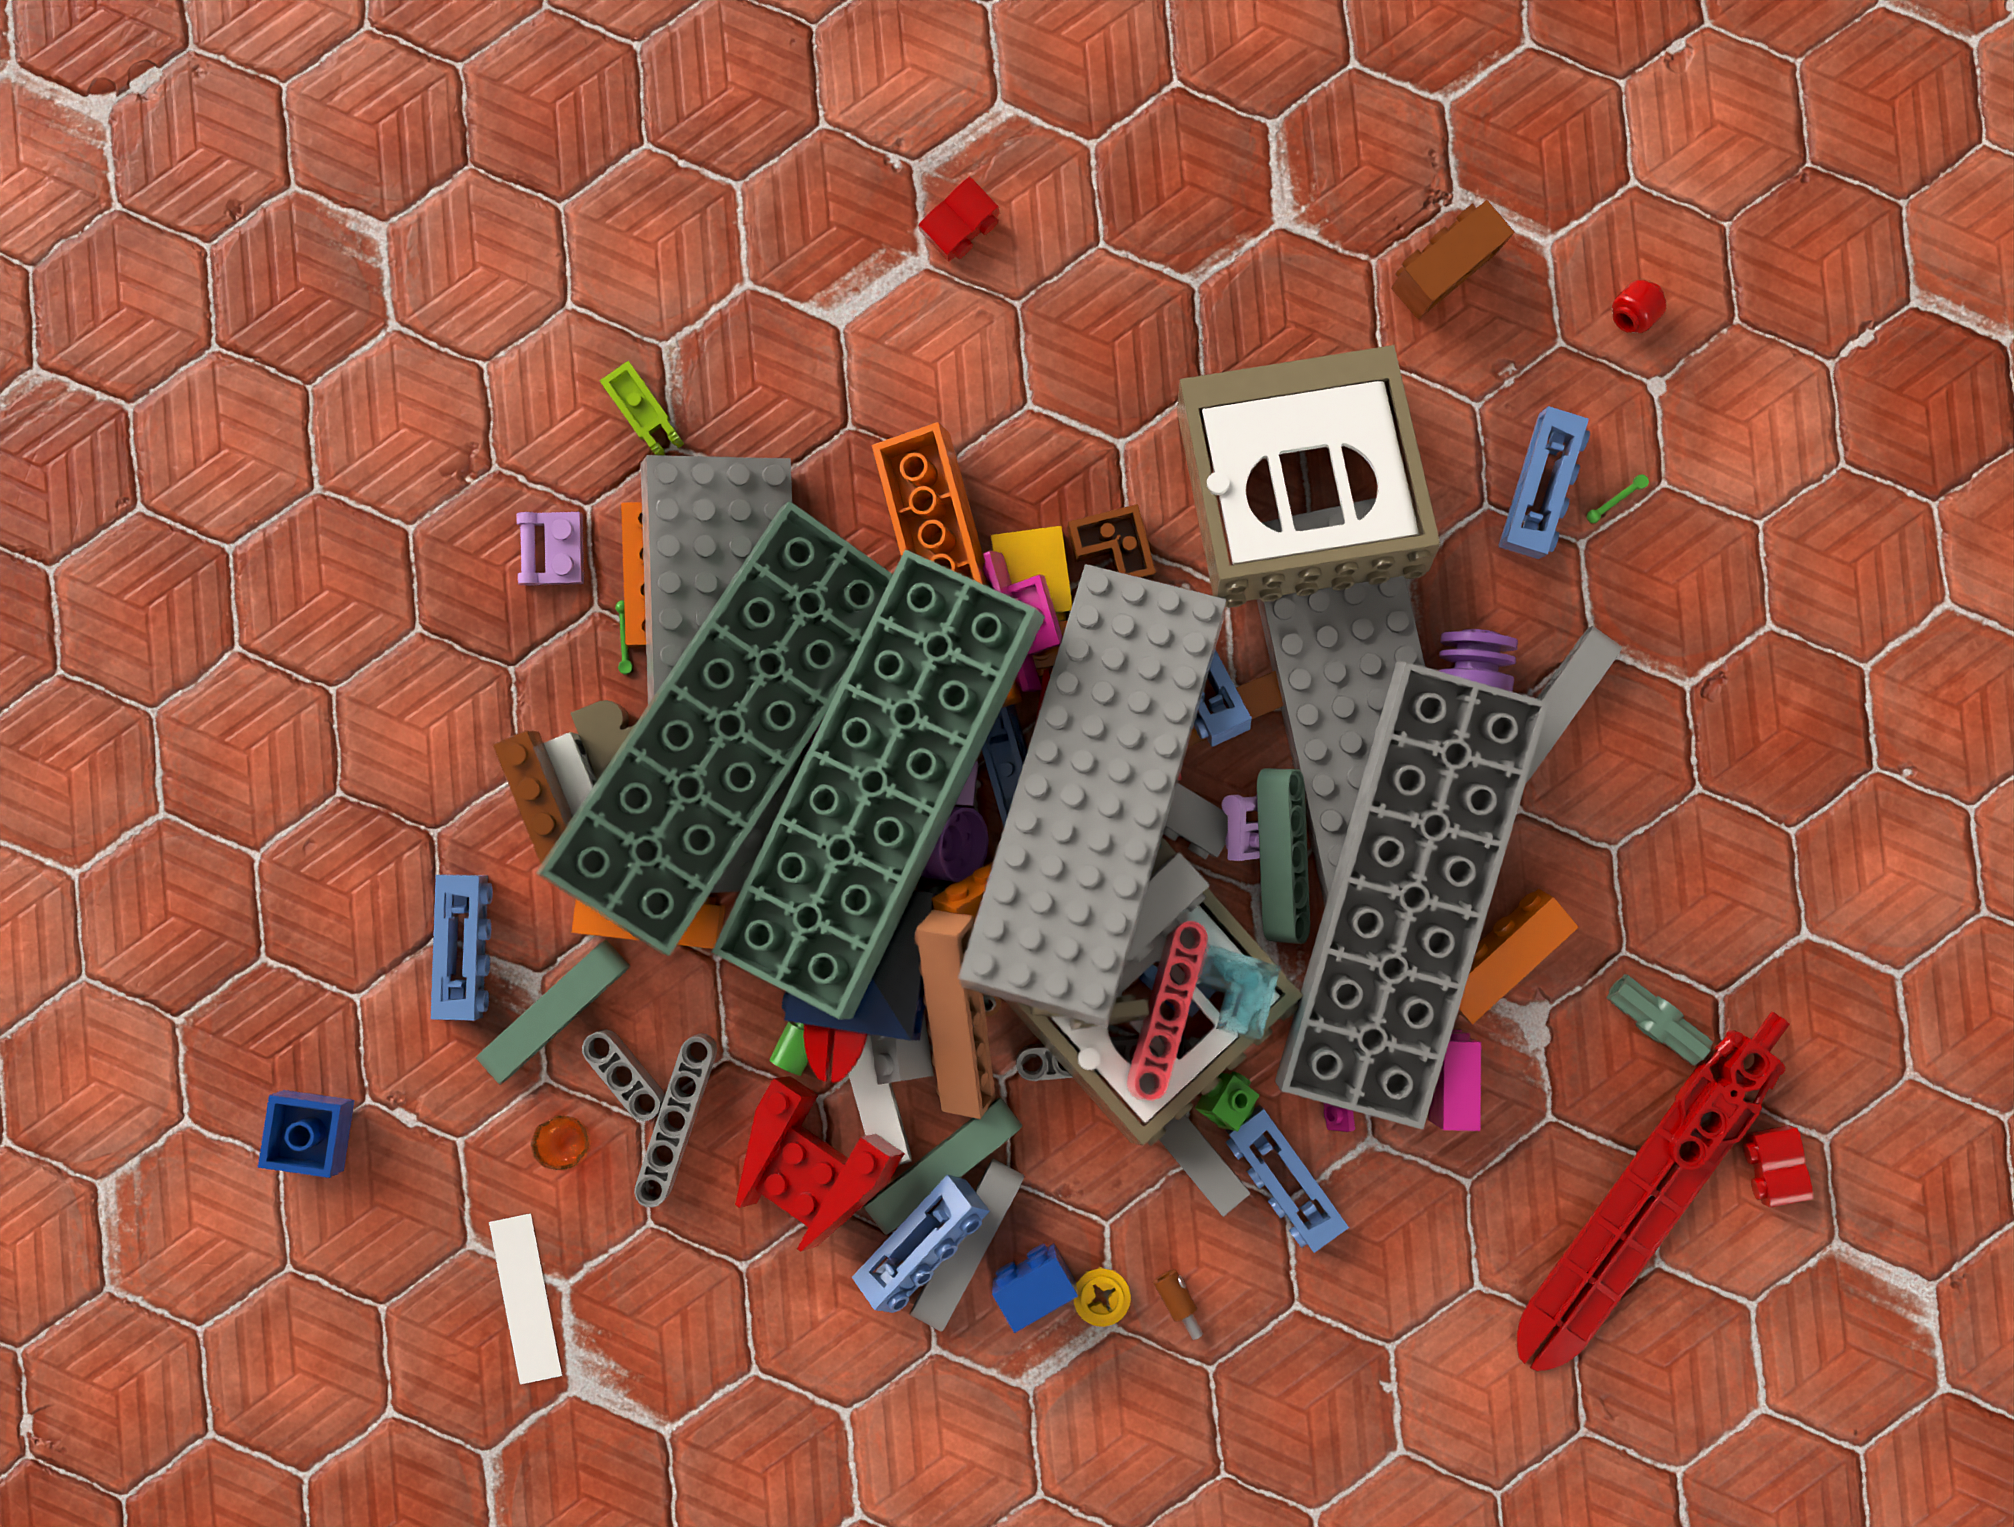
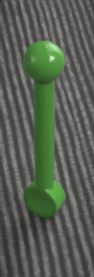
M1643 474L1636 476L1633 479V484L1597 510H1590L1587 513V520L1590 523H1597L1602 514L1636 489L1640 490L1647 487L1649 484L1648 477Z
M621 600L615 606L620 619L622 661L619 663L618 669L622 674H630L633 671V664L629 661L628 646L625 643L624 601Z

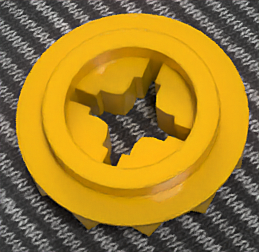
M1099 1267L1092 1271H1086L1080 1280L1076 1282L1078 1297L1073 1299L1074 1306L1079 1316L1087 1323L1099 1327L1110 1326L1120 1321L1127 1313L1131 1301L1130 1289L1126 1280L1115 1270ZM1096 1284L1102 1291L1113 1289L1108 1295L1110 1309L1100 1301L1090 1304L1096 1297L1093 1285Z

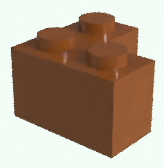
M1138 504L1068 522L1067 530L1076 562L1110 554L1115 572L1147 580L1154 578L1156 571Z

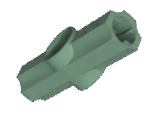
M1624 974L1609 989L1606 999L1636 1021L1635 1025L1643 1033L1660 1044L1664 1043L1690 1065L1695 1066L1698 1062L1704 1060L1711 1051L1713 1041L1683 1019L1684 1015L1680 1010L1659 996L1655 997L1629 975Z

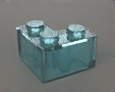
M1207 945L1196 984L1226 993L1216 1029L1250 1040H1261L1281 967Z

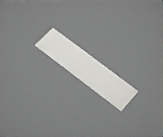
M531 1214L491 1221L489 1226L520 1385L560 1377L562 1372Z

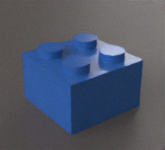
M289 1090L270 1094L258 1168L327 1178L343 1172L355 1100Z
M1055 1243L1049 1247L1041 1244L1026 1254L1028 1259L1018 1265L1010 1262L995 1272L997 1277L992 1282V1295L1014 1333L1078 1297L1076 1280Z

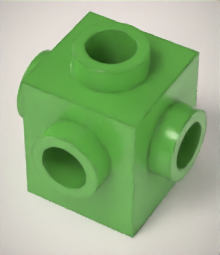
M1234 1071L1231 1074L1220 1073L1217 1076L1220 1080L1218 1085L1206 1095L1201 1096L1195 1109L1218 1127L1238 1132L1243 1122L1252 1115L1254 1104L1260 1095L1249 1087L1251 1082L1243 1075Z

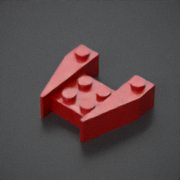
M786 1076L773 1078L756 1108L735 1206L742 1208L757 1204L761 1195L765 1196L809 1227L797 1247L802 1252L819 1246L881 1191L890 1181L905 1153L877 1134L860 1137L849 1158L801 1126L816 1101L818 1094L793 1077Z

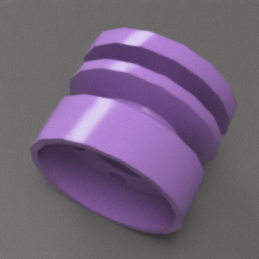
M1463 629L1462 631L1444 632L1441 634L1440 643L1455 647L1456 649L1439 651L1441 659L1455 663L1454 668L1442 669L1439 672L1513 692L1514 677L1498 672V669L1501 666L1516 664L1514 656L1500 653V651L1517 650L1518 640L1516 638L1480 629Z
M954 806L921 874L922 878L958 883L983 866L987 856L989 840L987 826L982 815L972 808Z

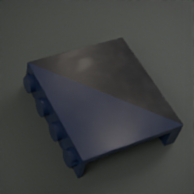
M913 891L852 1019H838L806 1001L785 992L782 1000V1010L786 1012L784 1021L909 1041L920 1040L925 1011V989L923 976L919 972L920 954L919 947L915 942V932L918 925L934 910L932 898L938 894Z

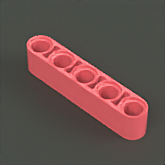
M1195 921L1179 924L1167 935L1148 1002L1149 1015L1143 1020L1127 1078L1128 1091L1139 1100L1159 1099L1165 1094L1208 939L1205 928ZM1183 929L1189 930L1194 936V944L1190 949L1185 948L1180 942V934ZM1173 965L1180 966L1184 971V980L1180 985L1175 984L1170 978V970ZM1165 1000L1171 1002L1175 1009L1174 1016L1170 1021L1163 1019L1160 1014V1006ZM1155 1036L1161 1038L1165 1045V1050L1160 1057L1154 1056L1149 1048L1150 1042ZM1144 1073L1151 1074L1155 1081L1153 1090L1148 1094L1144 1093L1139 1085L1140 1078Z

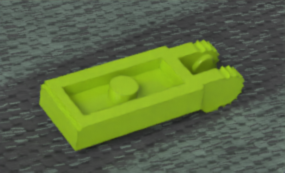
M629 361L600 380L641 440L644 439L655 455L666 456L662 446L651 435L661 427L664 428L668 434L667 437L677 448L684 445L682 439L669 423L671 421Z

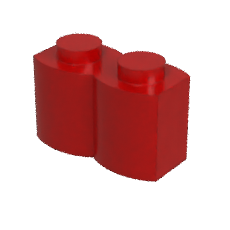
M969 176L944 201L924 217L918 224L919 230L948 262L954 257L961 259L973 247L971 241L980 233L983 235L988 234L998 224L999 206Z
M1786 1125L1746 1133L1747 1143L1743 1144V1150L1747 1162L1753 1164L1755 1178L1751 1179V1187L1755 1198L1761 1200L1763 1205L1770 1208L1813 1200L1812 1183L1805 1164L1804 1147L1798 1128Z

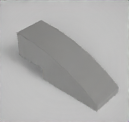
M1186 1115L1179 1120L1172 1118L1164 1126L1167 1131L1159 1140L1223 1217L1251 1194Z

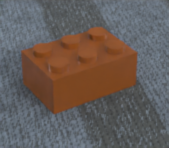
M1485 200L1477 208L1473 203L1456 217L1457 221L1449 227V230L1446 226L1443 227L1429 240L1430 243L1422 250V253L1419 249L1413 252L1402 263L1403 266L1395 273L1398 279L1391 289L1418 320L1494 257L1515 233L1488 200Z

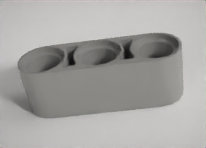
M607 1029L599 1030L589 1035L582 1045V1053L585 1059L631 1116L640 1121H648L657 1116L665 1094L620 1037ZM597 1038H603L608 1042L610 1050L607 1056H601L596 1053L594 1042ZM619 1066H626L631 1070L632 1080L629 1084L618 1080L616 1071ZM641 1094H649L653 1097L655 1101L653 1111H645L639 1105Z

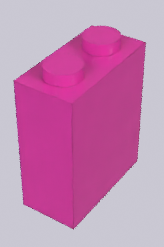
M1453 1029L1430 1104L1428 1120L1442 1130L1480 1131L1481 1042L1470 1038V1033L1462 1032L1461 1029Z

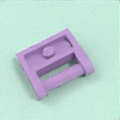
M581 512L517 513V525H520L521 573H518V585L584 584L583 514ZM535 526H544L545 573H536Z
M1237 794L1226 796L1222 801V810L1228 816V833L1225 839L1226 848L1228 849V860L1244 861L1260 858L1258 821L1246 822L1247 811H1258L1257 795L1254 797H1242Z

